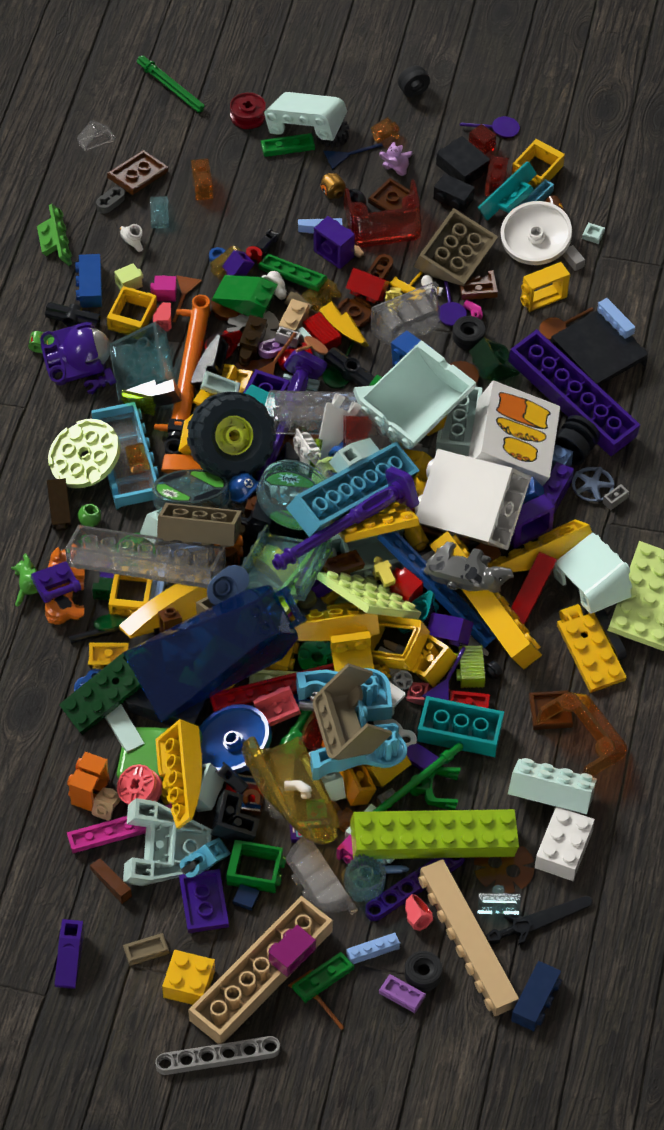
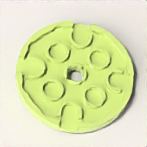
M97 419L81 420L69 429L66 427L59 433L51 445L48 463L52 474L56 479L66 478V485L68 487L85 488L92 486L107 477L118 462L121 450L119 437L110 425ZM88 450L89 454L81 457L82 452Z

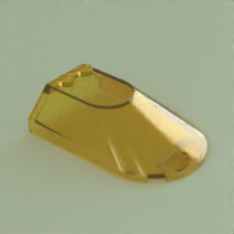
M250 737L244 741L242 755L262 795L295 830L308 840L321 845L333 842L338 836L336 833L337 828H339L338 815L321 779H312L310 756L301 737H295L291 741L274 748H260L255 737ZM301 780L312 788L311 798L302 799L301 792L298 790L285 791L284 781Z

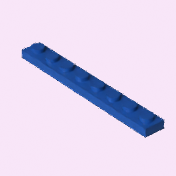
M397 531L377 536V539L399 562L424 583L423 586L428 591L431 590L435 594L436 600L452 616L464 618L474 623L471 635L483 648L487 647L497 638L486 622L454 590L448 588L445 584L433 581L429 575L424 573L427 562Z

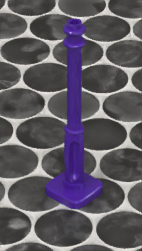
M294 350L284 364V368L294 375L287 387L283 406L280 409L281 416L274 432L276 433V441L273 444V452L271 457L266 460L265 465L256 472L257 481L260 482V486L262 482H265L264 479L269 476L271 468L274 467L290 421L296 415V410L304 397L309 378L317 380L327 367V363L305 350L300 352ZM260 486L255 491L258 494L260 491Z
M391 466L385 471L388 487L373 494L355 508L350 509L347 515L291 549L285 548L283 554H275L272 560L274 568L286 570L288 564H295L302 555L351 525L359 524L361 521L379 513L395 501L409 508H415L419 505V499L413 478L409 473Z

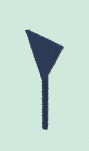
M378 143L350 152L324 150L323 152L333 170L350 155L381 147L383 144Z

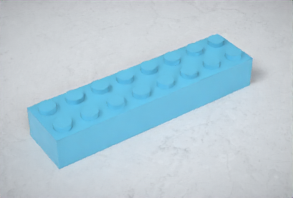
M396 441L296 495L286 508L310 537L347 515L350 509L355 508L373 494L388 487L385 471L391 466L409 473L412 478L420 470Z

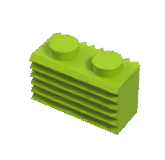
M482 645L459 646L458 653H455L456 656H458L462 647L466 649L458 663L459 669H456V680L460 681L461 688H483L485 685Z

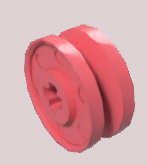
M141 764L132 765L120 775L117 782V793L119 798L126 804H130L136 798L157 802L162 793V781L160 776L149 767Z

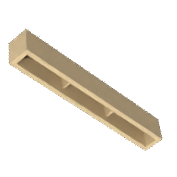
M441 859L421 868L420 877H418L419 883L423 889L426 888L430 904L432 906L435 905L438 910L437 916L441 923H445L449 939L454 940L458 956L460 958L463 957L466 962L465 968L470 976L473 975L475 987L479 993L483 994L485 998L484 1003L488 1011H492L494 1016H498L515 1008L519 998L444 860Z

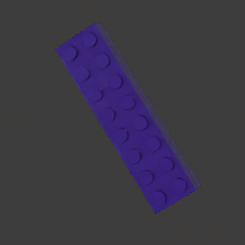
M537 329L510 349L508 362L551 402L560 406V410L568 417L578 415L591 421L600 433V441L597 444L611 457L637 437L640 424Z

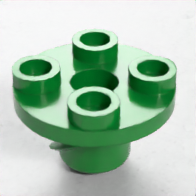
M304 641L298 651V662L303 670L333 663L330 641Z

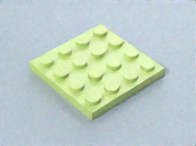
M332 571L327 573L319 572L316 577L321 583L365 613L419 619L421 612L415 608L413 603L402 600L403 597L397 593H391L389 587L384 588L382 584L377 583L378 580H375L374 577L367 576L364 578L357 574L350 576L342 572L338 575Z

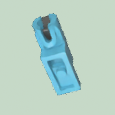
M217 838L204 844L197 851L182 859L179 866L183 874L188 878L194 877L225 859L231 853L222 840Z

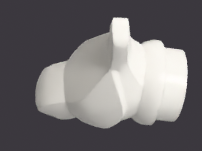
M137 224L127 227L121 226V238L133 246L137 252H141L143 250L141 245L142 228Z
M271 271L267 275L262 276V278L278 284L275 295L280 300L288 297L285 282L279 272Z

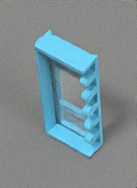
M135 402L91 410L92 419L101 420L110 425L120 440L121 450L118 462L107 476L116 509L156 499L160 501V495L156 492L155 486L156 484H161V482H157L159 477L158 470L152 464L154 463L153 452L148 450L150 442L149 438L144 436L146 428L145 424L140 422L142 419L140 408L137 409Z

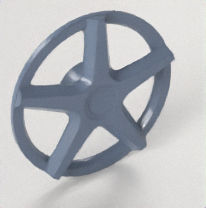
M602 467L583 468L577 471L572 479V488L576 495L589 502L603 501V497L601 498L599 492L600 487H609L610 491L614 489L612 476L603 470ZM587 471H596L591 478L582 474ZM601 473L609 479L610 483L599 480ZM577 477L585 482V485L578 489L575 486ZM588 491L594 494L595 499L586 498L580 493Z

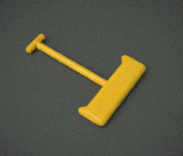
M421 271L410 284L399 280L396 276L389 283L390 286L401 288V292L417 300H421L426 294L425 291L412 287L423 274Z

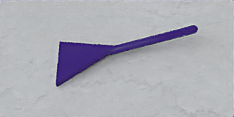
M462 647L446 679L422 695V697L426 698V696L449 700L448 682L466 649L465 647Z

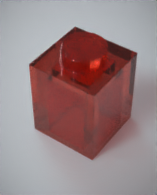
M480 124L469 133V142L486 154L495 148L496 134Z

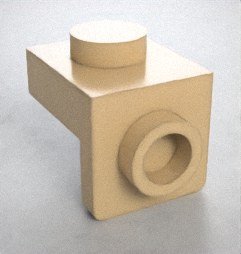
M103 787L94 798L92 815L110 821L113 809L121 801L118 793L114 789Z

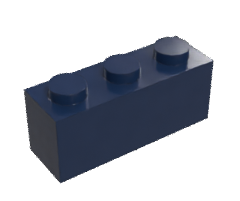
M537 962L512 1012V1022L532 1031H535L537 1025H542L546 1015L544 1011L546 1007H551L554 1000L552 995L554 991H559L563 982L560 979L561 970L543 962Z

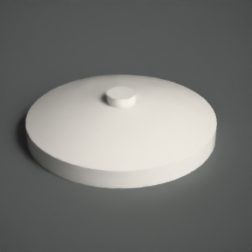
M532 201L517 206L508 213L501 226V240L505 251L516 261L528 265H542L558 259L568 249L572 239V226L567 214L558 206L544 201Z

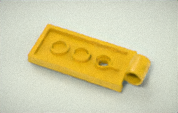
M579 604L560 610L561 620L557 621V627L589 692L592 693L626 681L627 677L595 613L583 616ZM581 633H586L588 637L583 638Z

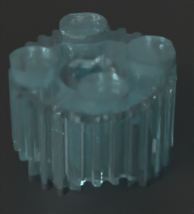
M359 854L358 857L354 856V860L348 863L344 874V888L352 900L356 902L365 900L367 902V900H375L376 897L383 893L386 880V871L383 863L377 862V859L369 858L365 854L363 856Z

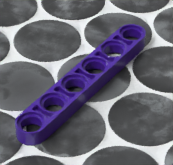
M452 858L432 859L369 901L365 908L366 917L371 921H378L403 905L411 894L418 895L426 888L423 889L418 880L421 868L443 859L451 873L464 863L465 858L460 860H453ZM410 885L413 887V890L406 893L402 890V887ZM387 896H394L397 901L390 904L386 902L385 898ZM376 906L380 909V913L371 914L369 909Z

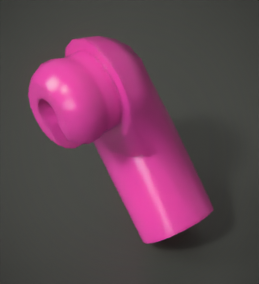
M466 300L463 307L471 311V316L481 320L483 317L481 306Z

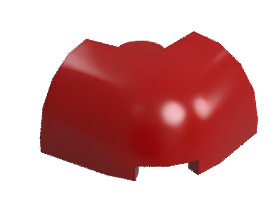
M396 567L393 570L392 574L395 578V584L389 586L391 593H397L403 597L402 600L411 603L423 594L424 583L405 567L403 569Z

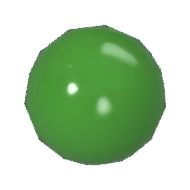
M93 504L83 505L78 511V521L85 527H94L101 520V510Z

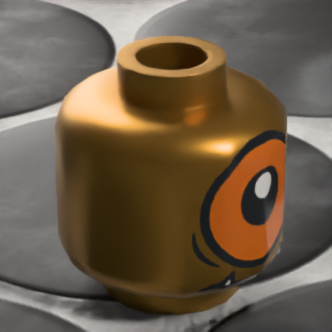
M328 173L323 176L320 187L329 199L342 197L346 190V184L337 173Z

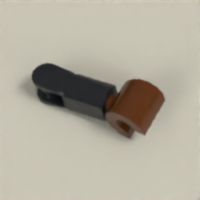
M223 762V766L215 772L236 793L244 795L243 803L246 806L250 803L251 795L255 796V802L261 806L263 803L261 792L255 789H248L249 785L229 765ZM228 771L233 774L229 779L225 777Z

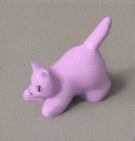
M393 142L388 148L387 153H379V156L385 161L382 166L388 170L393 168L398 175L404 176L409 166L408 158L412 156L413 152L401 153L403 146H396L395 142Z

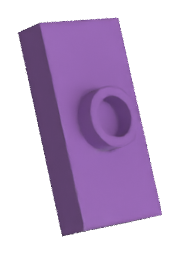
M389 974L379 989V994L413 1013H416L426 997L424 992Z

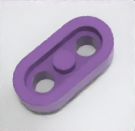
M275 338L263 341L259 344L258 354L265 359L274 358L285 344L275 342Z

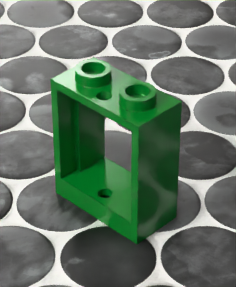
M235 840L226 875L227 885L239 887L242 884L259 891L275 893L276 887L281 886L282 882L280 870L285 868L286 864L283 848ZM242 855L276 861L272 880L239 875L238 871Z

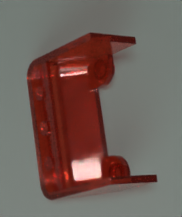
M415 179L411 180L410 194L403 198L401 209L368 213L365 204L361 202L352 203L349 188H345L344 207L349 229L355 234L356 246L367 247L417 240L421 236L420 202Z

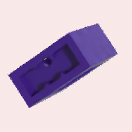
M544 494L522 505L510 542L514 549L552 531L555 506Z

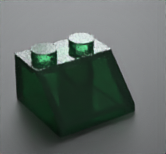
M483 338L469 351L472 356V362L480 370L479 374L484 380L498 382L520 374L508 362L510 352L503 344Z

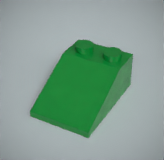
M224 275L212 301L248 317L253 315L264 318L274 298L278 284L262 277Z

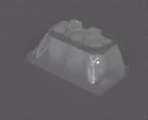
M436 281L373 306L371 308L372 333L380 341L391 346V342L406 330L418 337L440 327L441 310L438 302L439 286Z
M308 833L302 836L291 847L286 861L294 872L291 877L297 886L300 884L303 886L304 890L301 892L306 900H312L314 905L323 913H338L349 910L352 915L357 912V907Z

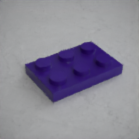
M220 869L204 871L189 878L184 874L179 875L188 933L229 927Z

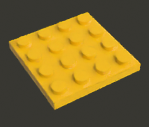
M395 501L379 513L361 521L359 524L351 525L338 534L347 543L420 524L419 518L409 507Z

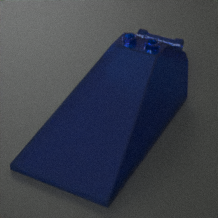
M270 585L244 590L123 652L160 722L284 658L298 639L295 627L307 621V618L301 614L290 594L289 586L277 592H274ZM281 597H284L295 617V620L292 622L279 601Z

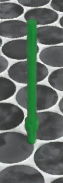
M458 742L451 749L442 752L436 761L373 811H386L442 765L451 762L454 756L463 749V745Z

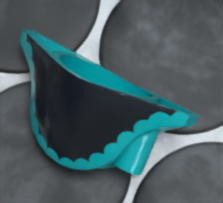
M431 590L412 602L415 608L421 612L418 620H421L427 628L431 614L437 613L439 609V604L434 602L435 594ZM403 628L398 629L403 634L414 631Z

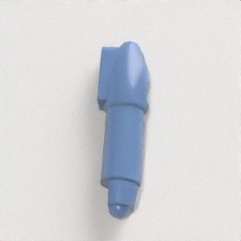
M377 865L370 868L371 874L376 876L409 871L407 866Z

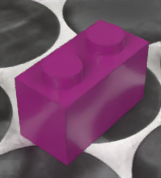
M296 925L293 929L285 932L283 939L279 943L276 942L270 947L268 951L269 963L288 977L316 950V939L299 925Z

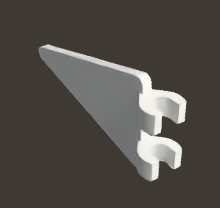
M337 393L334 395L332 403H326L317 447L321 450L322 454L320 459H314L313 470L320 460L328 457L332 447L338 446L357 424L359 417L356 415L360 411V404L352 402L348 411L340 408L345 397Z

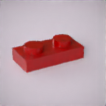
M450 690L449 701L489 708L490 694Z

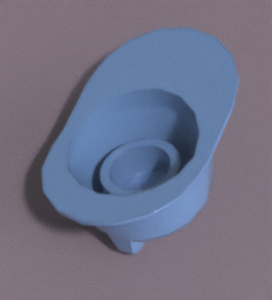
M238 565L226 567L213 577L207 588V597L210 602L215 606H227L243 593L249 584V574L246 569Z

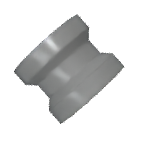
M406 670L393 673L391 675L392 678L389 679L392 684L401 690L408 689L413 683L412 675Z

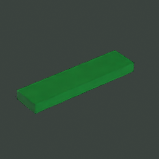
M267 254L258 264V268L267 273L277 271L283 279L317 292L327 281V276L271 254Z

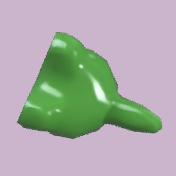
M26 553L23 555L24 561L21 560L16 566L11 567L12 570H15V575H20V591L15 603L17 607L23 602L26 594L34 595L39 593L31 579V574L37 572V569Z

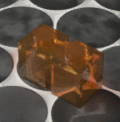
M208 158L191 160L195 199H213V184Z

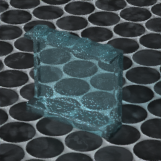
M265 525L262 532H259L258 539L251 546L250 553L244 558L243 565L241 566L249 574V584L245 591L305 601L317 579L318 573L321 572L332 552L331 538L299 557L295 564H288L286 570H277L272 564L274 555H281L284 553L285 548L291 549L304 540L272 535L269 532V526Z

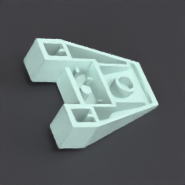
M134 799L128 804L127 824L146 827L144 859L132 857L124 863L123 881L126 884L145 886L178 878L179 875L183 874L179 866L181 860L211 841V829L194 820L189 821L181 829L176 828L170 808L156 801Z

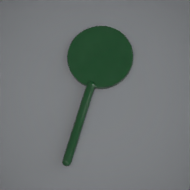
M351 341L345 354L346 356H349L355 343L354 341ZM333 366L327 368L323 373L324 383L331 388H343L349 383V381L343 378L342 373Z
M117 614L103 615L94 621V627L101 631L113 630L118 628L127 618H122Z

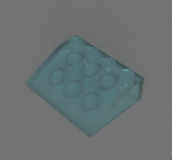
M156 322L110 343V354L114 377L117 381L118 401L120 403L126 402L121 395V392L153 380H156L158 384L172 379L175 382L167 333Z

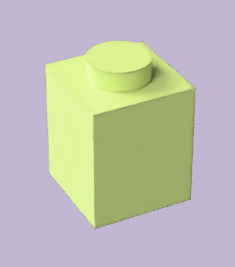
M134 263L114 271L115 283L120 291L123 286L134 289L143 287V273L140 269L136 268Z

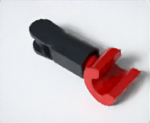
M269 228L256 246H250L246 249L247 256L251 260H257V264L262 261V256L278 241L280 233H275Z

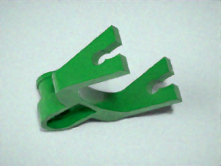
M440 767L412 789L410 793L413 796H419L423 793L428 805L455 810L458 799L436 798L433 794L432 783L436 775L457 780L461 768Z

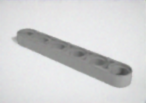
M273 1036L166 1052L157 1056L155 1064L160 1074L169 1075L270 1059L279 1054L280 1042ZM267 1043H274L277 1048L269 1052L264 1047ZM247 1046H252L256 1051L252 1055H247L243 1050ZM230 1049L235 1054L232 1058H225L222 1055L223 1052ZM204 1053H211L213 1055V1059L209 1062L203 1061L201 1057ZM189 1056L192 1058V1062L189 1065H183L180 1062L181 1058ZM166 1059L171 1062V1065L168 1068H161L159 1063Z

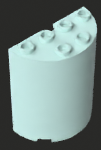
M421 340L359 399L362 406L360 410L365 416L369 417L376 426V431L381 436L385 435L388 437L391 443L397 441L402 448L412 449L476 387V382L453 364H448L444 357Z

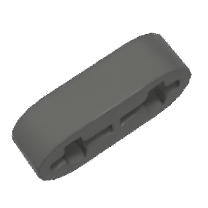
M116 186L101 195L96 200L97 211L103 214L109 213L125 200L124 189Z

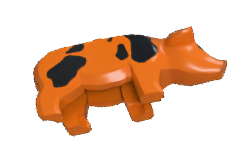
M69 544L63 550L57 547L50 556L48 567L67 561L76 580L81 585V590H84L85 569L72 567L75 560L76 547L73 544ZM68 582V583L62 584V585H60V586L54 587V588L49 589V590H46V591L50 592V591L55 590V589H58V588H60V587L69 585L70 583ZM73 591L45 603V616L48 623L59 625L69 619L79 620V618L84 616V605L79 606L72 601Z

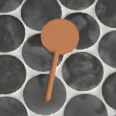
M311 336L304 338L307 346L295 350L300 352L311 348L322 355L328 353L326 346Z

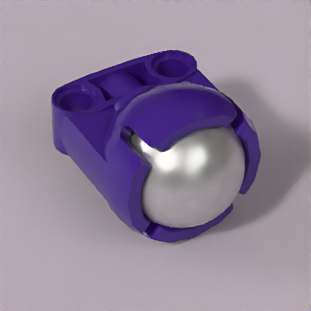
M92 322L81 323L53 332L46 331L41 335V348L50 379L56 385H65L70 381L102 373L106 369L105 362L110 355V342L107 336L96 329ZM53 337L54 342L51 345H47L48 338ZM58 372H63L62 378L56 380L55 375Z

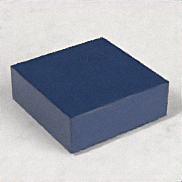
M240 884L233 899V905L252 911L260 891Z

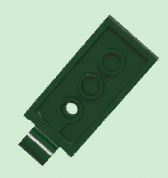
M124 653L120 654L59 704L82 735L146 684L144 678L152 674L154 667L143 653L133 656L130 662ZM118 678L119 683L114 685L113 681Z

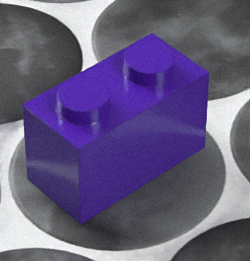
M432 613L427 629L430 631L429 635L442 643L448 641L449 645L459 647L460 644L468 645L474 623L464 618Z

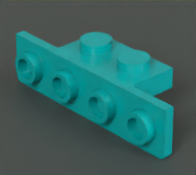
M525 162L478 206L485 220L488 221L500 209L509 213L534 191L528 182L537 173L530 162Z

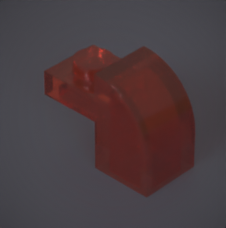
M313 711L302 729L303 734L299 741V744L311 751L320 749L323 741L315 711Z

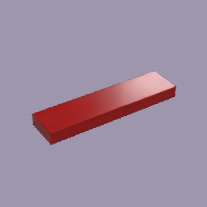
M542 552L538 553L511 607L520 618L519 621L524 625L557 562L556 558Z

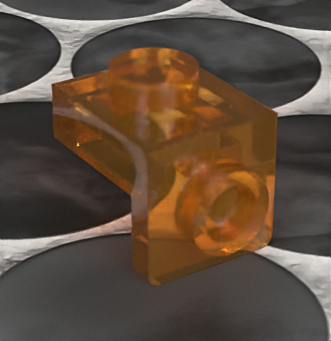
M388 117L370 127L374 140L377 143L391 135L396 139L400 138L398 133L400 131L399 126Z
M143 443L125 446L131 473H141L150 469Z

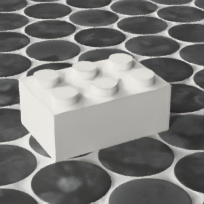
M556 807L536 855L535 868L574 881L593 832L595 819Z

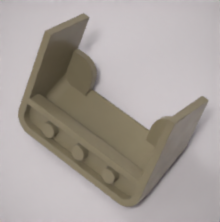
M348 663L313 699V708L329 758L342 760L371 754L392 735L390 730L368 723L361 728L355 707L358 705V700L362 701L363 699L361 685L373 675L371 670Z

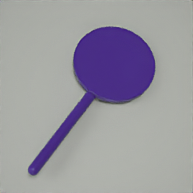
M506 116L496 118L492 125L460 123V126L492 128L495 134L503 138L516 136L520 129L515 119Z
M444 281L448 303L443 304L439 308L438 318L443 324L453 326L459 318L467 316V312L461 304L451 302L448 282Z

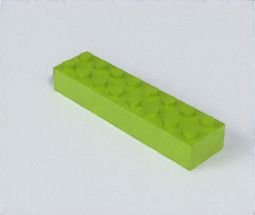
M515 809L353 812L350 820L353 860L514 857L519 848Z

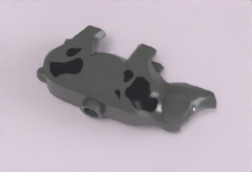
M448 541L440 548H437L436 554L428 559L424 568V573L429 575L433 581L445 584L452 590L460 588L468 591L489 590L490 592L497 593L501 592V586L505 581L514 578L513 572L509 568L498 566L489 568L488 564L491 558L483 555L482 550L474 548L468 558L453 556L456 544Z

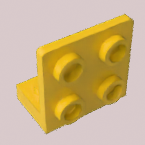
M370 631L330 636L334 671L339 672L348 663L361 668L374 669Z

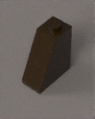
M66 478L47 480L52 528L66 530L68 526H71Z

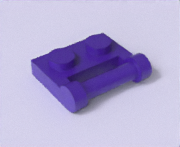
M67 561L31 574V579L44 603H48L51 599L69 592L81 590V585L76 580ZM68 582L70 583L69 585L60 587V588L55 589V590H52V591H50V592L46 591V590L52 589V588H54V587L60 586V585H62V584H65V583H68Z

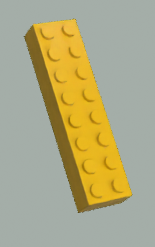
M448 531L430 544V547L436 553L437 548L443 546L447 541L456 544L453 556L468 558L470 555L469 549L456 534L452 536ZM462 589L510 657L519 666L525 669L542 656L538 650L541 648L540 645L531 637L529 630L519 621L518 615L509 607V603L499 592L493 593L489 590L468 591Z

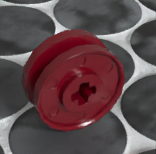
M241 93L230 102V119L233 124L243 129H253L264 123L266 102L260 95Z

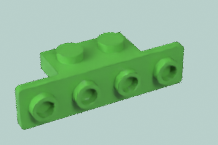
M50 204L51 218L37 226L41 251L47 256L58 250L59 258L69 266L72 264V254L68 247L69 240L65 232L64 215L60 208Z

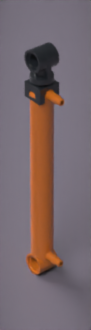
M197 295L192 299V310L177 309L176 311L177 315L190 317L177 384L182 401L174 403L169 424L154 425L155 430L168 432L165 454H183L178 450L184 421L190 417L195 393L191 380L202 355L208 317L210 316V299L206 295Z

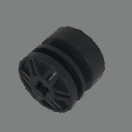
M572 415L566 419L561 429L556 433L555 446L557 444L573 451L572 465H581L589 456L590 451L600 441V433L596 426L588 419Z

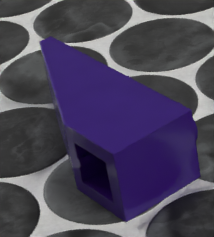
M62 919L55 987L76 989L85 933L83 921Z

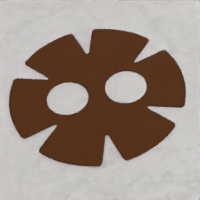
M523 846L518 848L514 857H500L502 865L499 868H492L488 864L490 857H475L474 865L486 867L475 871L477 879L485 887H488L495 881L493 891L497 893H514L513 882L523 889L529 884L534 875V868L523 866L534 862L529 851ZM509 865L518 866L520 868L519 876H508L506 868Z

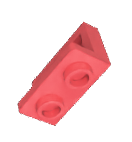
M290 686L281 687L275 692L262 695L253 701L255 708L265 715L270 727L301 714Z

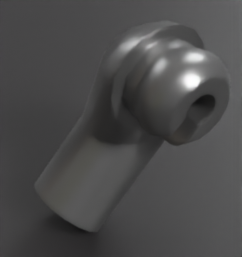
M318 692L312 693L313 697L310 696V701L301 700L299 702V709L314 712L313 699Z

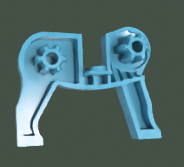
M364 668L371 670L373 675L361 685L363 699L362 701L358 700V705L355 707L361 728L368 721L392 719L390 682L384 673L376 669ZM327 669L296 672L298 699L305 700L313 696V692H319L338 672ZM396 723L374 725L390 730L392 735L371 754L335 760L328 757L325 747L310 752L312 779L319 780L327 774L342 772L359 765L389 768L399 764L407 755V745L398 733V725Z

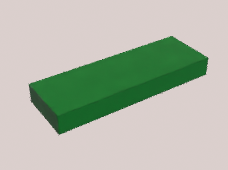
M312 133L261 140L264 157L315 150Z
M339 952L294 983L292 989L306 1003L354 970V965L342 952Z

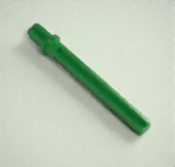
M143 55L138 57L136 62L146 73H150L196 112L203 111L205 105L158 68L154 61L148 60Z

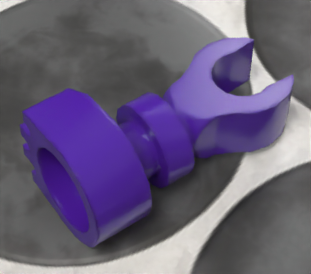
M110 367L104 370L106 376L98 377L99 379L87 380L84 383L85 387L94 385L92 389L87 391L88 394L95 393L98 388L106 386L108 382L110 386L117 383Z

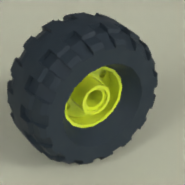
M222 392L203 400L194 410L187 427V443L193 459L206 472L226 479H231L233 476L244 472L252 475V473L260 470L265 465L266 460L271 457L273 444L276 441V433H274L273 427L275 424L273 418L267 412L268 409L256 398L240 392Z

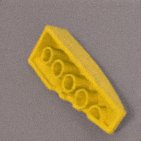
M574 519L538 537L537 541L523 544L525 547L523 549L511 550L508 553V557L500 556L489 562L488 567L509 568L512 572L530 570L539 552L558 560L592 533L591 527L587 523Z
M213 565L183 579L148 601L120 624L119 628L130 639L152 633L154 629L159 628L158 611L174 607L176 611L178 610L183 624L190 622L191 618L197 617L196 602L207 597V588L210 581L222 570Z
M351 602L329 605L327 610L321 612L318 609L310 610V614L305 616L299 613L289 617V620L284 619L280 626L267 621L258 623L260 633L263 635L300 641H330V636L370 631L371 637L380 634L378 615L365 613Z
M179 719L156 738L155 741L158 773L164 779L162 785L168 792V803L172 804L171 813L176 828L181 829L193 819L198 804L202 780V753L199 726Z

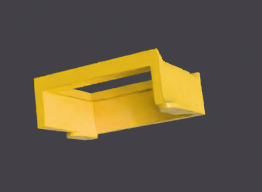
M378 615L380 634L371 637L373 664L378 665L380 663L382 667L386 665L391 669L416 672L423 659L421 651L430 631L418 619ZM385 626L414 630L403 654L374 651L376 644L379 643Z

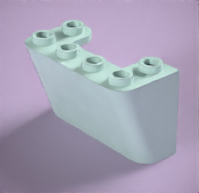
M284 92L264 112L270 134H282L285 130L284 123L314 126L315 132L320 139L333 141L347 113L344 101L337 97Z
M594 533L588 535L560 557L553 568L554 577L563 586L566 585V575L579 588L581 605L590 614L631 597L632 584L629 580L630 568L628 564L623 562L619 555L614 553L609 545L605 544L599 535Z

